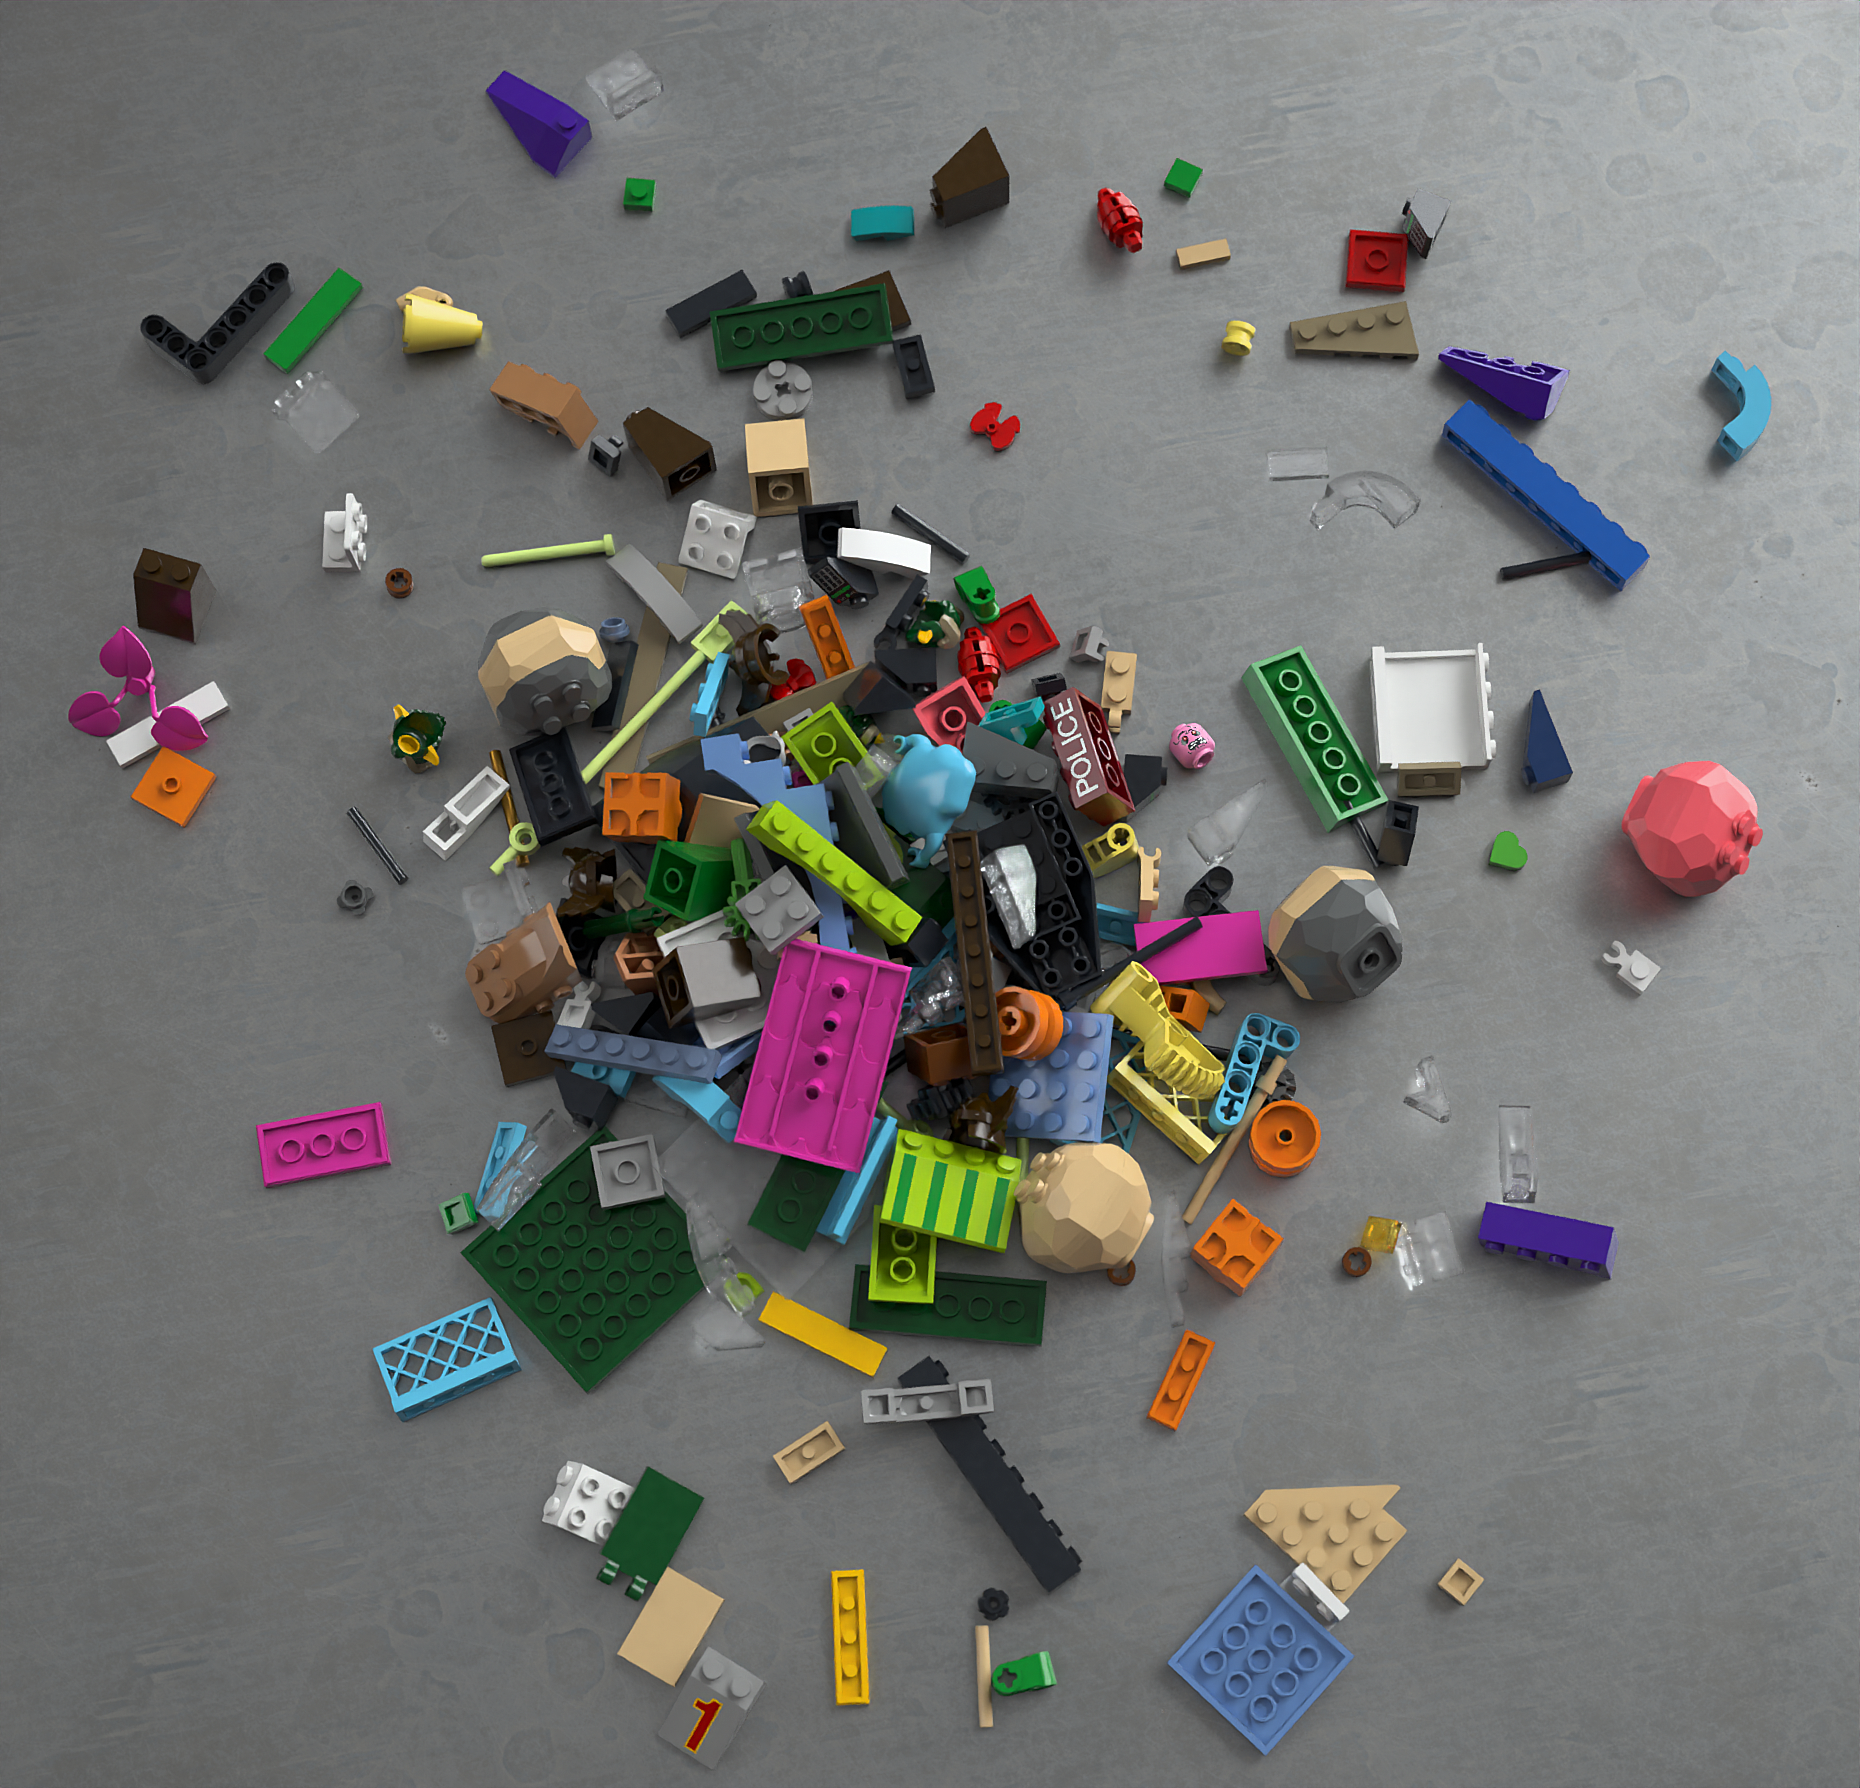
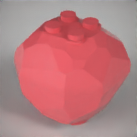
M1711 761L1684 762L1661 769L1655 777L1645 776L1640 781L1622 819V830L1629 837L1645 867L1668 888L1685 897H1697L1716 892L1738 874L1743 875L1749 866L1748 855L1751 847H1756L1763 835V830L1757 824L1758 807L1749 789L1723 766Z

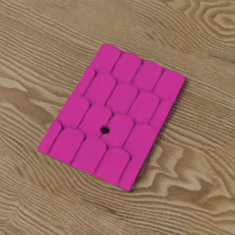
M794 939L783 949L734 1142L860 1173L912 967L800 939ZM827 1020L833 1021L835 1025L831 1026Z

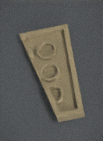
M1406 301L1293 321L1289 325L1295 354L1334 356L1335 353H1345L1355 357H1362L1363 354L1380 355V358L1407 356V359H1418L1419 357Z

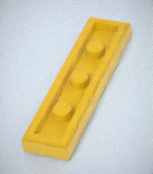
M774 1291L758 1319L759 1322L874 1378L888 1350L887 1347Z
M864 1570L831 1571L836 1706L869 1704Z

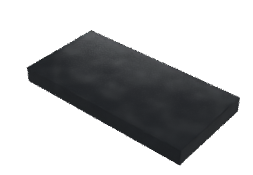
M566 727L556 734H544L509 749L536 838L541 847L598 823Z

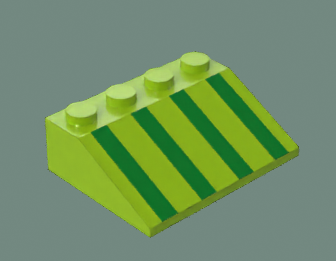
M898 1128L889 1153L879 1222L1005 1253L1016 1201L1014 1191L1020 1180L1021 1159Z

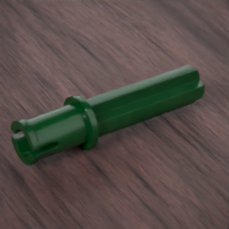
M659 907L640 911L635 908L629 909L624 914L585 921L582 933L588 939L629 931L633 934L640 933L645 928L660 927L664 922V915L653 917L655 914L662 913Z

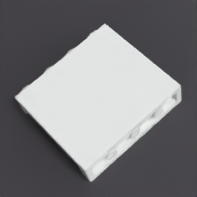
M1478 643L1474 650L1385 653L1384 646L1372 647L1369 655L1377 773L1398 772V763L1460 762L1462 770L1488 769L1491 760L1496 758L1495 740H1490L1489 729L1494 727L1493 711H1488L1487 700H1491V683L1485 681V671L1489 670L1488 653H1483V643Z

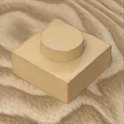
M1458 1558L1437 1585L1464 1606L1485 1579Z

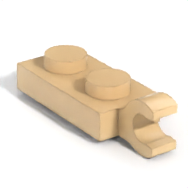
M1107 651L1101 707L1103 712H1109L1108 729L1110 733L1120 734L1121 715H1131L1137 654Z
M1144 847L1138 849V922H1150L1152 910H1158L1159 892L1153 891V888H1158L1159 870L1155 868L1161 862L1162 853L1160 848H1156L1154 856H1146L1144 854Z

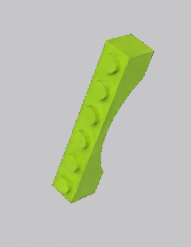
M778 800L763 804L746 828L748 832L769 849L799 864L832 888L856 911L865 925L890 946L906 943L922 919L912 908Z

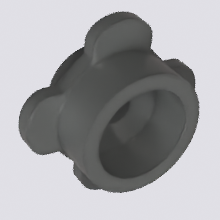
M349 880L342 889L341 896H338L337 904L340 908L346 907L352 910L354 915H362L365 912L367 901L373 898V891L369 887L363 888L355 880ZM354 895L358 896L357 900H353L352 897Z

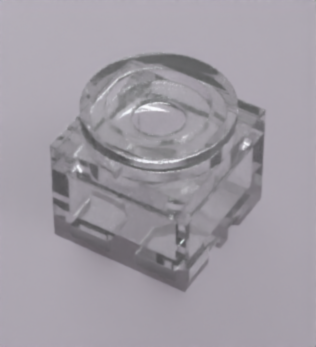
M801 548L743 562L742 568L755 621L758 625L764 623L772 624L781 631L780 634L805 627L806 625L798 606L814 600V594Z

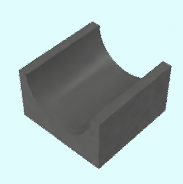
M849 762L838 766L830 776L817 783L824 784L826 791H832L835 810H829L830 822H837L839 841H834V846L889 891L910 882L911 880L856 768ZM758 811L743 813L735 817L734 820L763 880H767L786 865L816 905L812 886L805 868L769 849L746 830ZM848 903L844 904L845 913L853 910ZM819 921L806 931L819 927Z

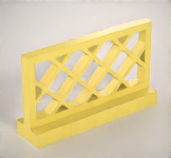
M1140 1039L1107 1076V1082L1199 1165L1226 1136V1134L1216 1132L1217 1136L1210 1140L1202 1132L1201 1123L1209 1122L1208 1116H1200L1198 1102L1213 1103L1215 1095L1203 1100L1192 1098L1190 1095H1176V1089L1173 1086H1169L1170 1095L1157 1092L1154 1087V1080L1162 1079H1159L1155 1073L1149 1071L1147 1066H1145L1146 1073H1136L1127 1064L1131 1059H1144V1043ZM1177 1101L1192 1102L1193 1116H1184L1178 1111Z

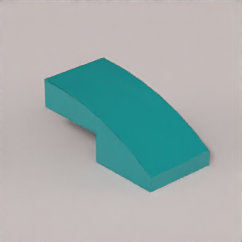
M875 206L851 210V237L855 241L883 236L887 241L914 236V208L912 206Z

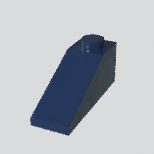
M1540 689L1533 692L1529 701L1523 767L1521 768L1523 780L1526 785H1531L1533 793L1567 783L1573 774Z

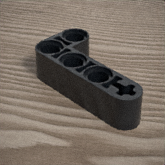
M1221 866L1210 869L1187 892L1182 909L1186 918L1231 913L1222 905L1231 894L1234 881L1233 874L1229 869ZM1222 879L1227 886L1224 889H1216L1211 885V881ZM1193 900H1200L1205 904V908L1196 911L1189 906V903ZM1264 944L1266 965L1271 966L1270 972L1267 970V973L1247 976L1260 986H1269L1276 981L1280 965L1272 951Z

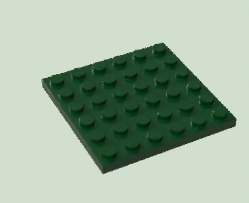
M604 1126L602 1131L597 1130L460 1252L587 1394L595 1389L731 1265L729 1259L666 1191L664 1198L602 1210L590 1146L619 1141L606 1126Z

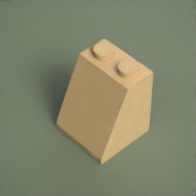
M804 418L745 424L748 475L754 516L762 517L798 513L799 506L813 505Z

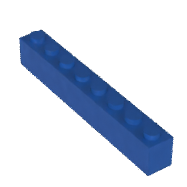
M1469 399L1445 423L1442 436L1576 553L1589 551L1592 560H1589V564L1617 589L1622 591L1646 567L1650 555L1640 542L1631 540L1618 523L1609 521L1602 515L1600 508L1595 503L1587 502L1579 495L1578 489L1573 484L1564 482L1557 476L1555 469L1550 464L1542 463L1534 456V452L1528 445L1520 444L1513 438L1510 430L1503 424H1497L1490 418L1489 413L1483 406L1475 405Z

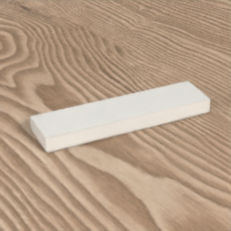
M214 681L168 706H180L188 709L197 717L201 725L230 709ZM152 715L106 741L122 769L163 747L151 735L152 726L156 723Z

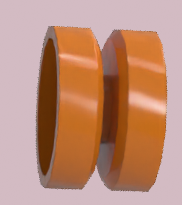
M1017 986L1005 987L997 991L995 995L1002 1055L1025 1061L1041 1060L1050 1055L1059 1044L1063 1033V1015L1059 1005L1046 994Z
M1281 1100L1268 1104L1259 1111L1250 1129L1248 1148L1252 1160L1259 1169L1271 1176L1286 1178L1300 1174L1310 1166L1320 1146L1321 1130L1318 1119L1309 1108L1299 1102ZM1280 1135H1285V1139L1288 1142L1282 1141Z

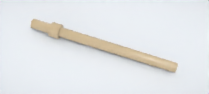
M1276 1055L1266 1074L1261 1075L1255 1084L1257 1089L1247 1104L1243 1117L1231 1131L1180 1218L1186 1223L1192 1225L1267 1095H1272L1278 1085L1276 1080L1287 1063V1060L1283 1057Z

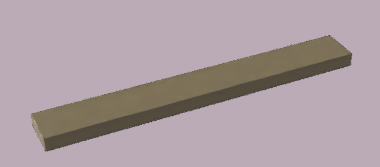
M658 562L656 569L682 597L688 569ZM647 605L637 639L639 647L620 729L613 730L611 740L656 694L671 635L661 625L659 618ZM649 719L604 765L598 785L599 790H605V772H636Z
M869 662L711 728L706 736L752 716L756 718L768 734H773L774 731H786L783 722L808 708L814 714L830 702H833L837 709L846 706L847 704L843 700L844 691ZM695 735L646 756L650 765L664 754L704 737Z

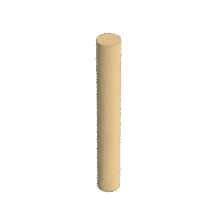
M986 1625L975 1626L980 1728L993 1727L989 1629Z

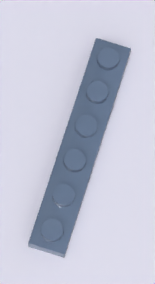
M558 1024L555 1025L544 1051L550 1058L707 1084L712 1083L722 1058L719 1051L714 1049Z

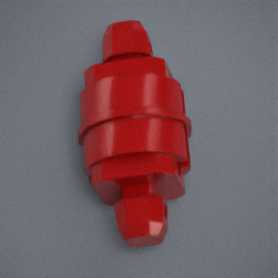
M1107 187L1100 189L1097 192L1096 217L1103 233L1107 235L1110 242L1114 243L1117 248L1125 247L1131 253L1140 251L1143 246V221L1138 209L1124 193H1114Z
M969 627L965 629L964 639L959 643L960 649L957 653L958 670L961 677L966 678L981 703L991 702L994 698V690L998 687V680L1001 676L1000 659L995 646L990 642V638L982 636L981 631L977 627Z

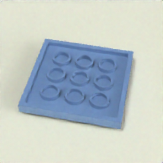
M1061 1012L1063 1015V1033L1059 1044L1050 1055L1036 1061H1025L1003 1056L1004 1073L990 1075L989 1099L991 1101L997 1100L1008 1090L1010 1085L1019 1088L1016 1093L1017 1100L1012 1107L1013 1112L1007 1119L1008 1128L1004 1137L1100 1143L1113 1015Z
M1255 1564L1167 1663L1266 1756L1355 1656Z

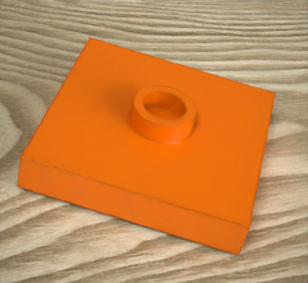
M163 746L132 793L131 799L185 828L217 776Z

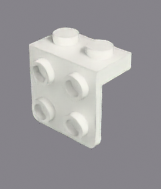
M567 1461L566 1466L562 1467L557 1476L558 1485L553 1496L547 1500L544 1506L545 1515L542 1522L565 1529L603 1546L634 1488L584 1464Z

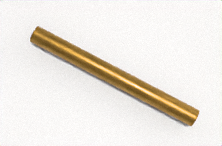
M490 751L489 757L493 771L509 784L501 751ZM509 788L502 797L501 803L510 834L512 828L519 824L511 789ZM519 854L516 857L518 867H525L530 864L528 855L523 856Z

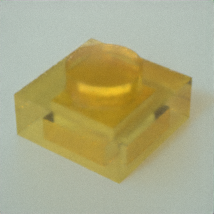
M1368 1216L1360 1246L1366 1250L1393 1254L1402 1224L1394 1219Z

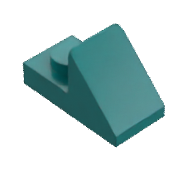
M1041 697L1030 699L985 713L978 726L1023 745L1027 739L1024 728L1038 722L1045 706Z

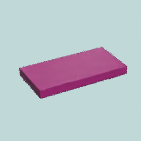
M1259 910L1198 917L1203 926L1201 929L1140 964L1157 979L1159 985L1267 973ZM1195 917L1134 924L1136 951Z
M381 1102L256 1125L265 1188L391 1165Z

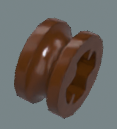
M392 569L385 578L388 593L394 598H405L411 594L414 588L411 573L406 569ZM397 578H404L406 585L401 584L402 588H395L393 581L398 582Z
M1361 1247L1349 1249L1342 1259L1344 1271L1353 1277L1365 1275L1372 1264L1369 1252ZM1352 1254L1354 1257L1357 1254L1362 1255V1263L1365 1265V1268L1361 1270L1358 1267L1357 1271L1353 1270L1350 1267L1352 1262L1348 1259L1349 1256Z
M1130 1260L1127 1264L1129 1267L1127 1278L1122 1279V1275L1117 1278L1114 1276L1116 1269H1107L1109 1281L1117 1286L1130 1284L1134 1280L1136 1266L1133 1260Z

